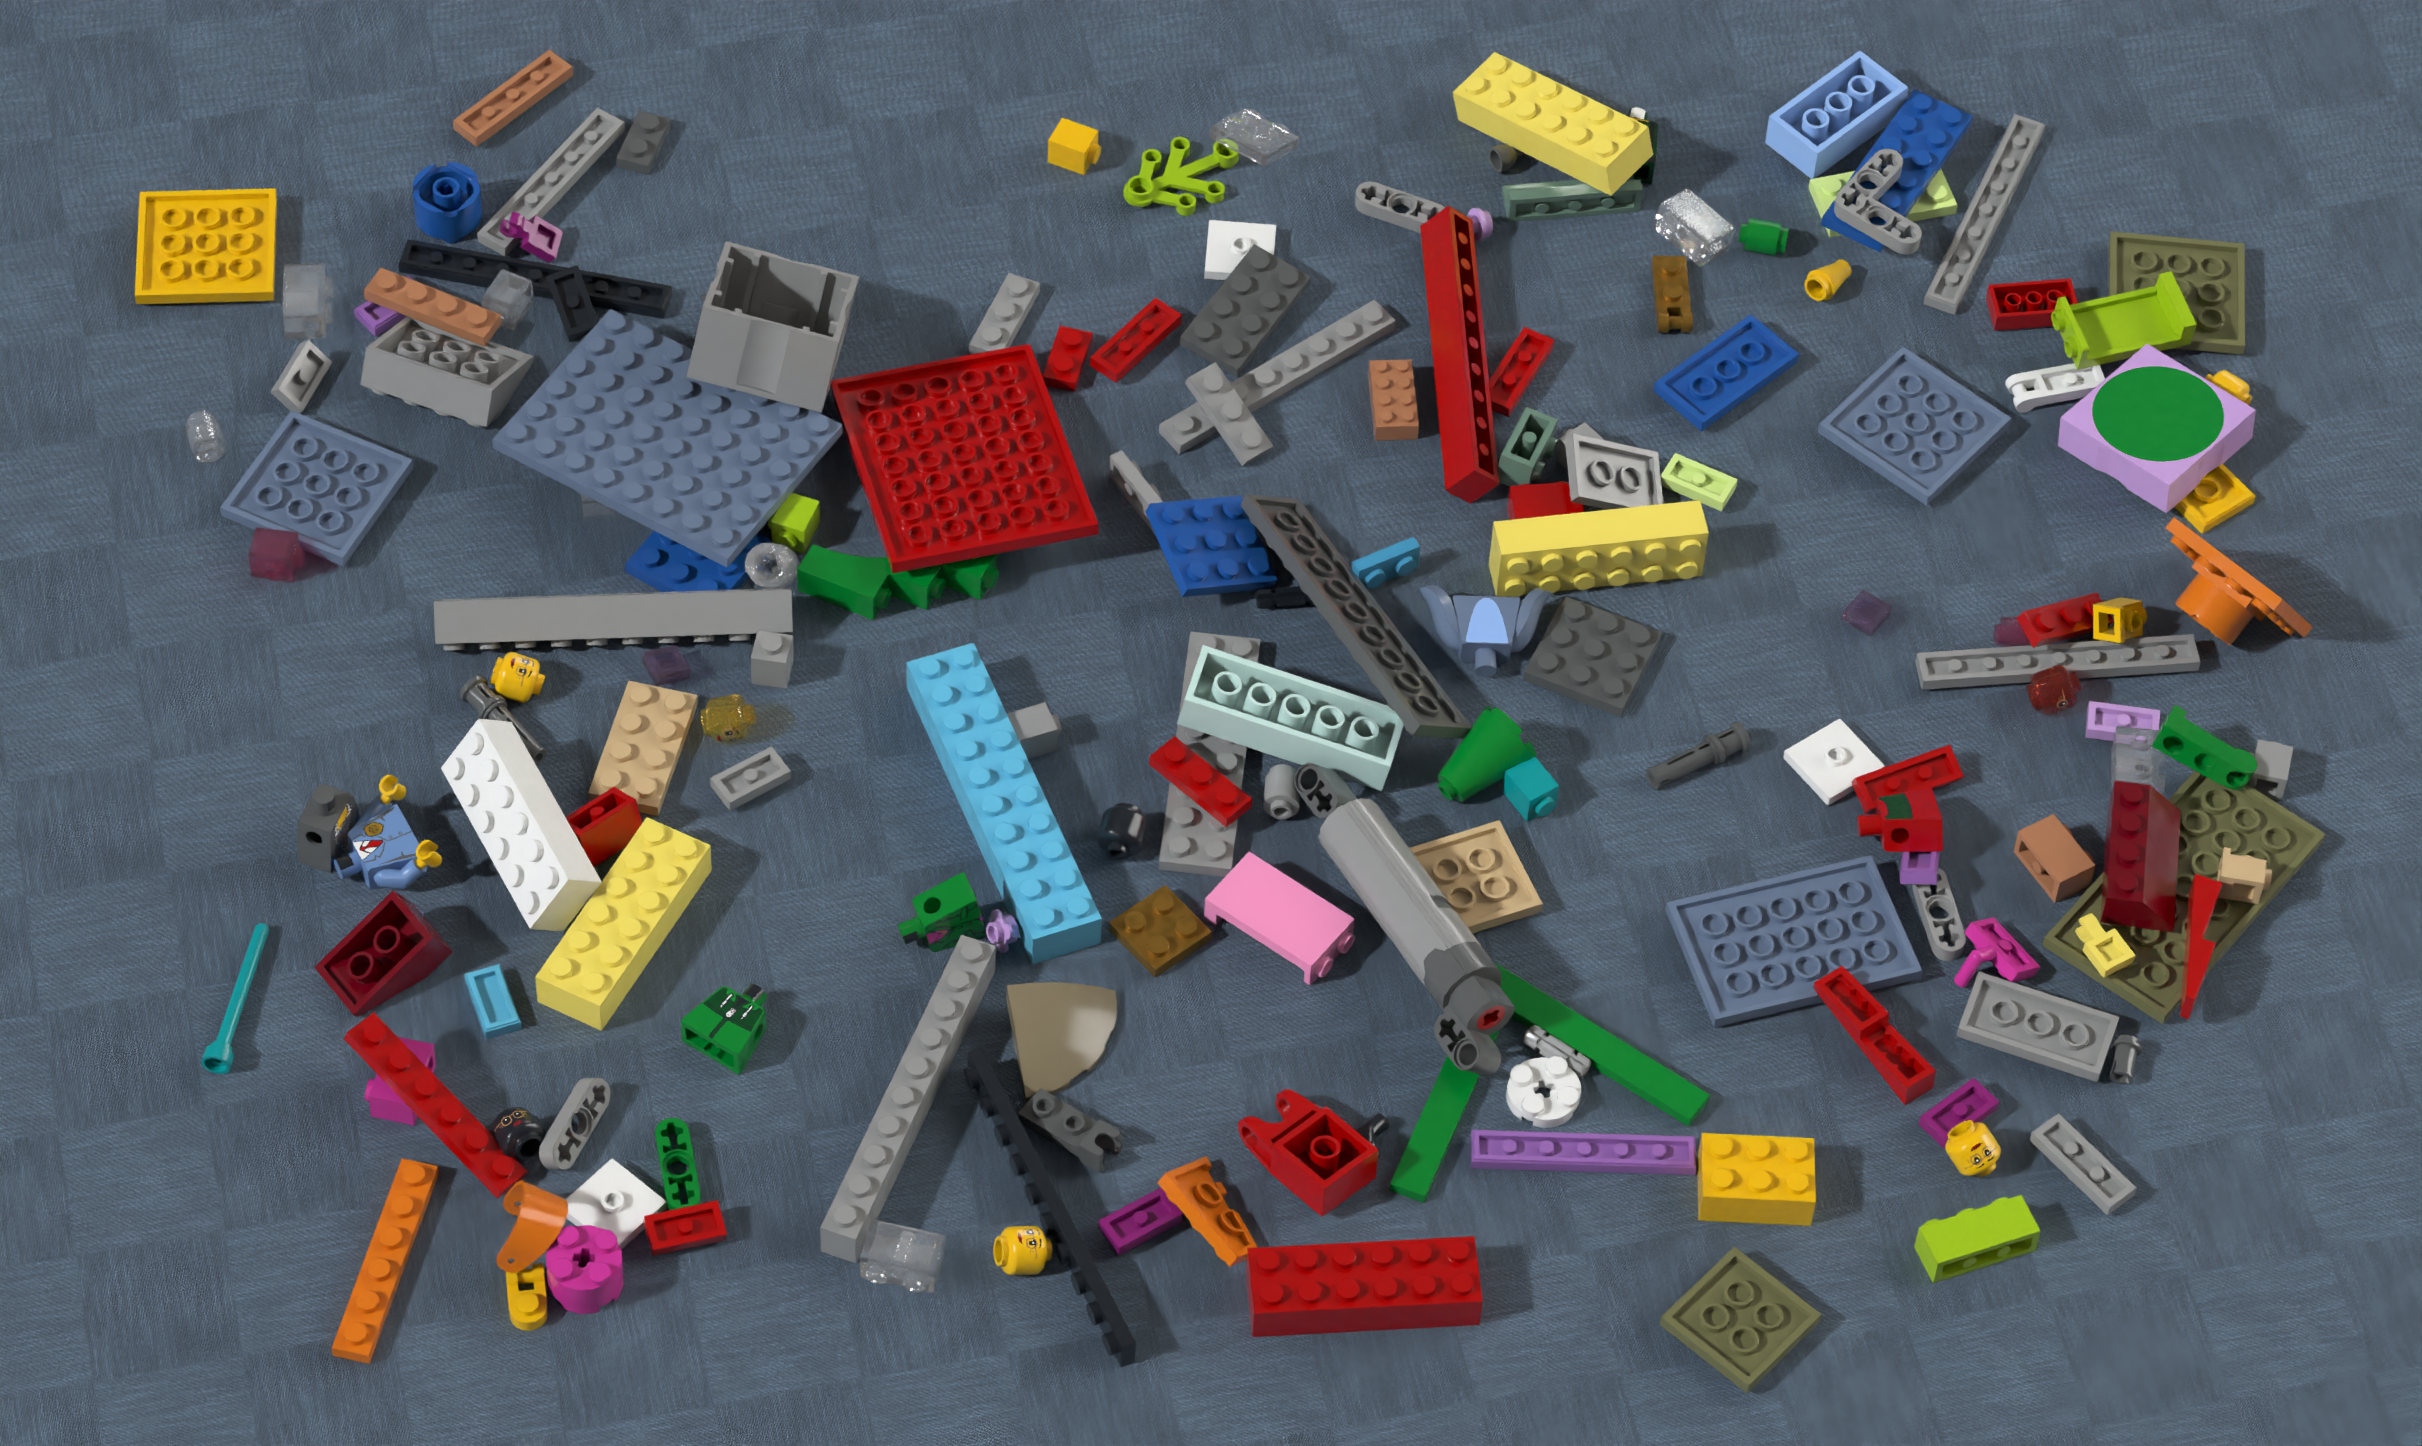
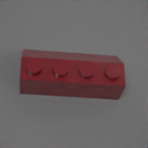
M2114 780L2107 813L2100 922L2173 932L2181 811L2151 785Z

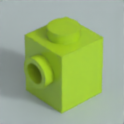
M791 493L768 520V528L771 529L772 544L786 550L805 553L820 524V501Z

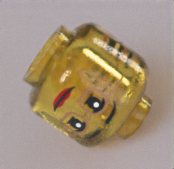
M740 694L711 698L708 700L706 708L701 709L702 727L706 737L711 736L716 743L745 739L749 736L750 725L756 724L754 706L752 703L746 704V701Z

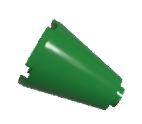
M1487 706L1437 775L1440 782L1437 787L1441 794L1449 801L1455 799L1462 802L1504 779L1506 770L1530 760L1534 756L1536 757L1537 754L1534 746L1530 741L1524 745L1519 736L1523 731L1507 714L1496 707L1491 710L1490 706Z

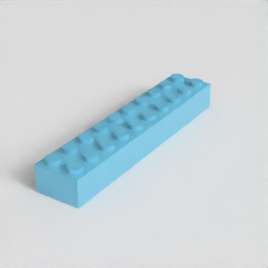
M970 643L906 662L907 690L1005 906L1018 925L1020 939L1032 965L1101 944L1102 918L975 644Z

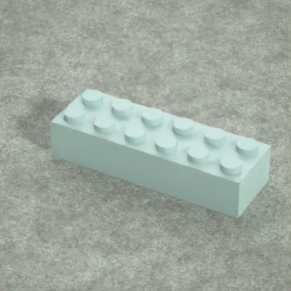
M1205 645L1202 646L1177 722L1178 725L1300 765L1313 763L1334 770L1343 779L1382 791L1404 725L1396 712L1387 705Z

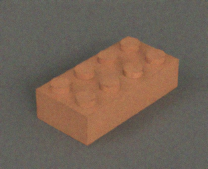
M1412 359L1369 360L1368 379L1375 441L1418 440L1419 422Z

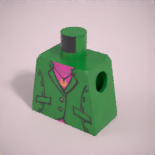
M964 872L915 896L912 899V904L916 917L897 924L905 945L925 937L931 952H938L956 946L961 935L976 940L987 936L977 899Z

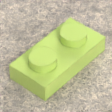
M1677 453L1673 455L1661 474V486L1693 500H1700L1701 503L1721 512L1735 491L1738 480Z

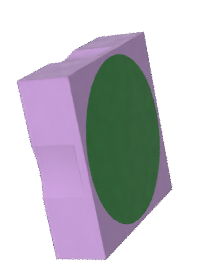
M2146 344L2060 417L2058 446L2094 469L2114 477L2128 490L2167 513L2194 490L2207 473L2226 462L2252 439L2256 410L2169 356Z

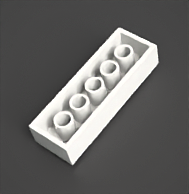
M479 718L441 769L529 928L563 932L602 881L512 722Z

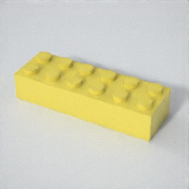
M1496 52L1453 91L1459 121L1610 196L1653 155L1648 126Z
M1700 500L1495 521L1493 523L1489 569L1496 597H1519L1527 595L1536 588L1554 593L1556 591L1586 590L1593 587L1622 586L1624 584L1640 582L1654 583L1659 580L1678 578L1690 579L1702 576L1709 532Z
M646 817L602 883L536 975L537 1002L602 1031L712 871L711 845Z

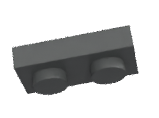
M639 110L616 157L617 167L649 175L671 128L670 118Z

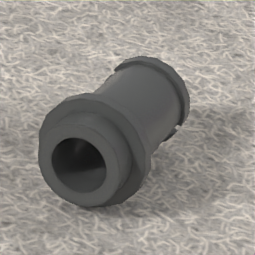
M2120 1035L2113 1042L2112 1049L2115 1054L2112 1070L2109 1075L2113 1082L2119 1084L2133 1082L2136 1057L2141 1054L2142 1047L2139 1045V1040L2132 1035Z

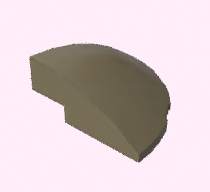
M1061 982L1007 985L1006 1002L1025 1102L1029 1101L1040 1088L1051 1095L1068 1088L1071 1079L1078 1076L1084 1070L1090 1072L1097 1065L1105 1053V1045L1111 1032L1114 1033L1117 1019L1115 990L1092 985Z

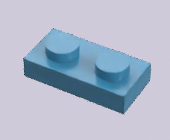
M1411 537L1352 561V570L1366 589L1376 588L1387 580L1397 576H1405L1414 569H1417L1420 545L1414 537Z

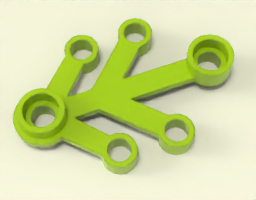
M1175 137L1170 143V156L1164 174L1151 180L1153 172L1161 167L1162 155L1155 149L1145 150L1142 153V166L1139 175L1130 178L1124 186V199L1130 205L1136 207H1145L1153 202L1174 206L1177 213L1183 216H1189L1195 212L1196 198L1189 193L1178 195L1162 190L1171 187L1204 194L1208 202L1220 203L1223 201L1225 194L1223 183L1219 181L1208 182L1193 179L1192 177L1215 167L1222 169L1232 168L1239 161V144L1233 139H1219L1213 145V154L1181 167L1183 159L1187 158L1190 154V141L1185 137Z

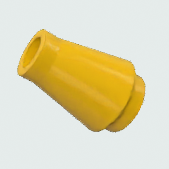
M1839 259L1832 264L1809 272L1804 283L1807 294L1816 301L1831 299L1843 282L1851 275L1850 265L1845 260Z

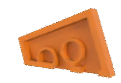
M1205 1156L1166 1172L1157 1183L1165 1191L1168 1199L1177 1205L1190 1220L1192 1227L1201 1233L1214 1248L1216 1255L1225 1261L1229 1267L1247 1260V1248L1258 1247L1240 1214L1229 1209L1224 1197L1227 1191L1222 1182L1215 1183L1211 1177L1209 1170L1212 1164L1208 1157Z

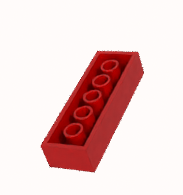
M1475 1236L1247 1248L1246 1281L1252 1337L1480 1325L1483 1299Z

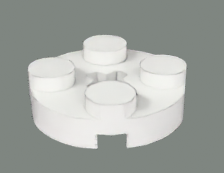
M1558 1056L1533 1058L1512 1068L1507 1084L1506 1099L1510 1110L1517 1118L1522 1120V1117L1529 1121H1533L1532 1126L1551 1128L1566 1123L1573 1116V1112L1579 1106L1581 1084L1576 1073L1568 1067L1566 1060ZM1540 1087L1548 1088L1551 1090L1550 1097L1544 1098L1541 1093L1535 1094L1534 1091H1537Z

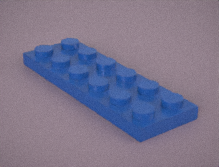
M1914 89L1850 179L1879 150L1892 149L1897 151L1903 158L1901 175L1878 202L1906 217L1971 126L1973 116ZM1881 166V174L1887 166ZM1871 181L1860 183L1865 189L1877 188V185ZM1857 197L1854 198L1851 204L1856 205ZM1834 200L1823 215L1821 225L1881 253L1885 245L1840 220L1835 215ZM1880 217L1869 219L1874 225L1881 226L1886 224V221Z

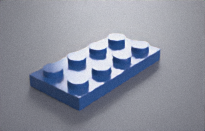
M1750 314L1654 383L1653 391L1702 432L1798 363L1799 353Z

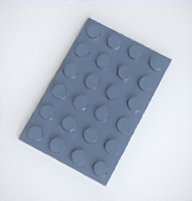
M1872 855L1678 899L1666 904V913L1713 1027L1824 1002L1813 989L1814 982L1840 966H1843L1867 991L1921 979L1922 969Z

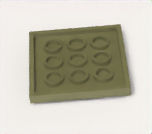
M2110 231L2108 239V296L2153 287L2156 285L2159 274L2172 271L2197 324L2191 344L2174 349L2243 355L2245 350L2244 243Z

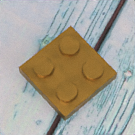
M1166 885L1109 922V931L1155 978L1212 939V931Z

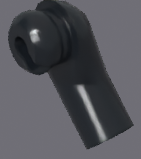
M1377 1113L1356 1131L1375 1146L1377 1144L1376 1138L1389 1128V1122L1382 1114Z

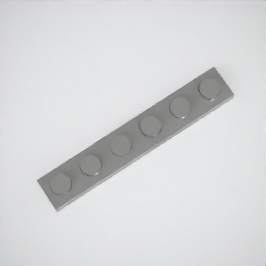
M596 108L477 233L478 242L506 257L522 239L509 238L501 234L499 230L502 220L506 219L509 221L512 212L523 215L527 220H530L535 215L542 219L625 131L624 121Z

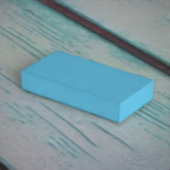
M500 964L464 974L467 989L486 1039L522 1029L519 1015Z

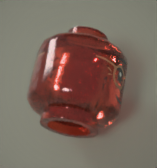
M2054 665L2033 673L2030 678V684L2026 685V690L2036 712L2041 710L2047 716L2073 708L2077 703L2076 693L2082 691L2076 673L2074 671L2068 673L2062 665Z

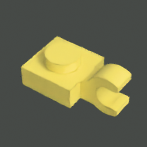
M2092 913L2079 919V923L2082 926L2076 928L2075 932L2080 940L2085 943L2082 951L2103 978L2134 962L2136 955L2115 928L2105 932Z

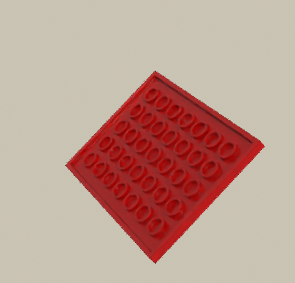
M1030 344L831 381L830 392L892 573L1099 534L1096 516Z

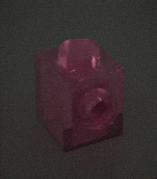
M256 527L249 551L251 577L293 582L296 569L303 567L305 557L304 547L299 546L298 532Z

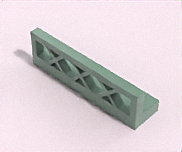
M1634 175L1612 196L1578 179L1502 186V197L1508 223L1640 212L1643 192L1641 180H1635Z

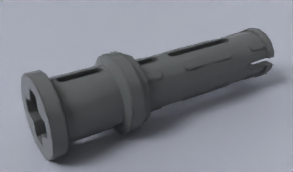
M477 675L467 681L460 690V699L465 703H470L478 712V718L512 722L536 765L541 763L547 755V750L508 711L505 698L501 695H496L487 686L488 681L482 675Z
M1735 721L1730 724L1729 729L1716 735L1710 733L1697 746L1675 755L1660 764L1647 768V780L1652 788L1657 790L1710 763L1720 765L1725 762L1726 757L1738 751L1747 752L1751 749L1749 735L1740 722Z

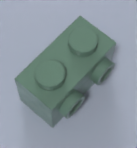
M1526 406L1501 454L1498 465L1500 483L1515 486L1532 484L1533 481L1538 483L1546 467V463H1543L1545 457L1552 458L1559 439L1554 438L1558 419Z

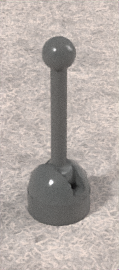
M1503 144L1491 147L1488 157L1493 170L1500 173L1512 168L1517 156L1524 155L1525 153Z

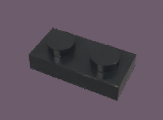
M578 265L545 276L568 340L572 341L587 335L598 323V319Z

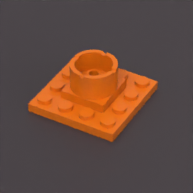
M2175 517L2165 527L2173 535L2170 542L2194 562L2192 568L2198 572L2174 604L2204 628L2209 629L2212 634L2228 646L2233 644L2253 617L2262 621L2267 616L2275 625L2290 636L2296 631L2305 638L2313 626L2281 597Z

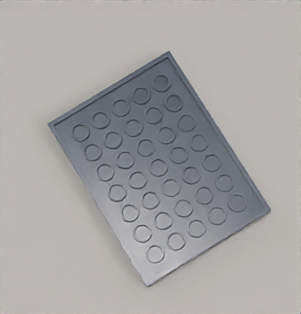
M610 309L492 441L493 449L728 568L842 435V424L813 410L688 378L687 373L692 349Z

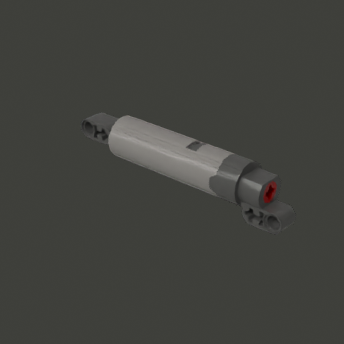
M1313 763L1303 764L1295 773L1294 785L1314 815L1325 820L1318 835L1320 844L1443 1011V1014L1438 1017L1434 1025L1436 1040L1458 1069L1485 1077L1493 1075L1500 1067L1501 1053L1489 1035L1497 1032L1507 1024L1515 1009L1514 1005L1500 988L1502 981L1501 971L1458 913L1455 912L1447 898L1378 805L1371 799H1357L1336 771Z

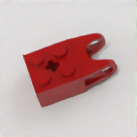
M1284 1089L1276 1094L1275 1103L1277 1110L1283 1118L1282 1122L1268 1123L1256 1117L1246 1116L1238 1122V1132L1245 1146L1268 1172L1323 1217L1376 1178L1378 1149L1327 1106L1320 1108L1297 1092Z

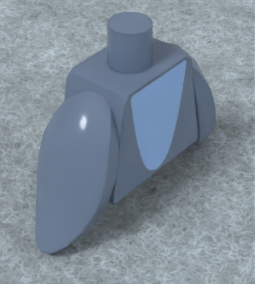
M1437 585L1424 586L1419 589L1428 604L1435 629L1441 641L1449 649L1458 651L1459 660L1462 662L1475 663V672L1482 677H1490L1496 674V663H1508L1511 653L1520 652L1528 645L1535 632L1542 607L1551 594L1550 591L1540 588L1533 589L1526 595L1520 606V597L1453 595V600L1451 601L1447 593Z

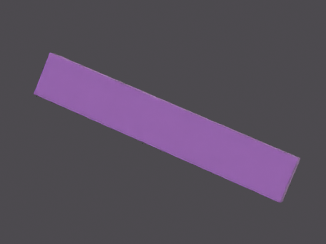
M1471 1130V1168L1695 1175L1696 1144L1695 1136Z

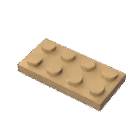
M628 681L588 792L589 801L597 798L612 787H616L636 799L639 812L659 816L698 705V695Z

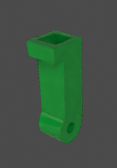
M2174 705L2161 725L2152 747L2221 786L2224 785L2232 790L2244 789L2257 769V762L2253 755L2243 749L2231 747L2184 718L2187 711Z

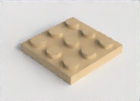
M1500 820L1410 847L1415 857L1472 933L1542 912L1543 903Z

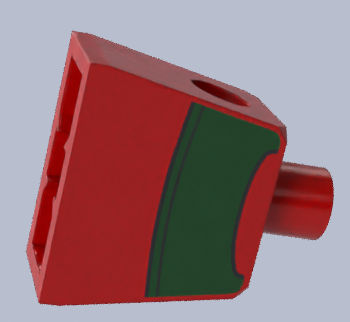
M1932 788L1879 796L1876 799V814L1857 816L1859 837L1879 835L1884 851H1943L1942 817Z

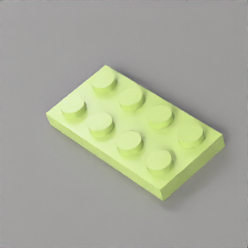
M1941 168L1908 213L1907 219L1914 222L1956 214L1957 203ZM1855 171L1810 179L1809 191L1821 219L1835 200L1838 192L1845 186ZM1826 228L1829 237L1841 235Z

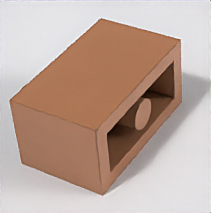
M2055 814L2018 831L2013 852L2054 903L2090 886L2095 869L2094 860L2091 854L2083 850L2075 841L2070 828L2062 824Z

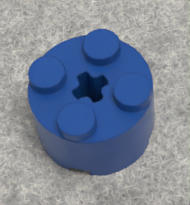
M447 162V166L437 168L436 164L427 166L416 175L413 181L415 223L418 228L431 237L443 239L449 244H455L478 227L483 216L481 189L478 177L472 169L460 163Z

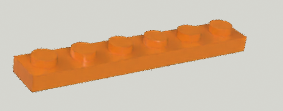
M404 1158L401 1159L333 1342V1356L370 1364L439 1175L438 1166Z

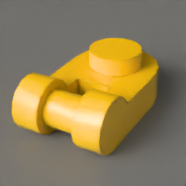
M535 1263L532 1264V1268H525L514 1273L506 1272L511 1323L516 1328L525 1331L538 1329L545 1323L548 1315L544 1264ZM534 1283V1289L519 1291L518 1284Z

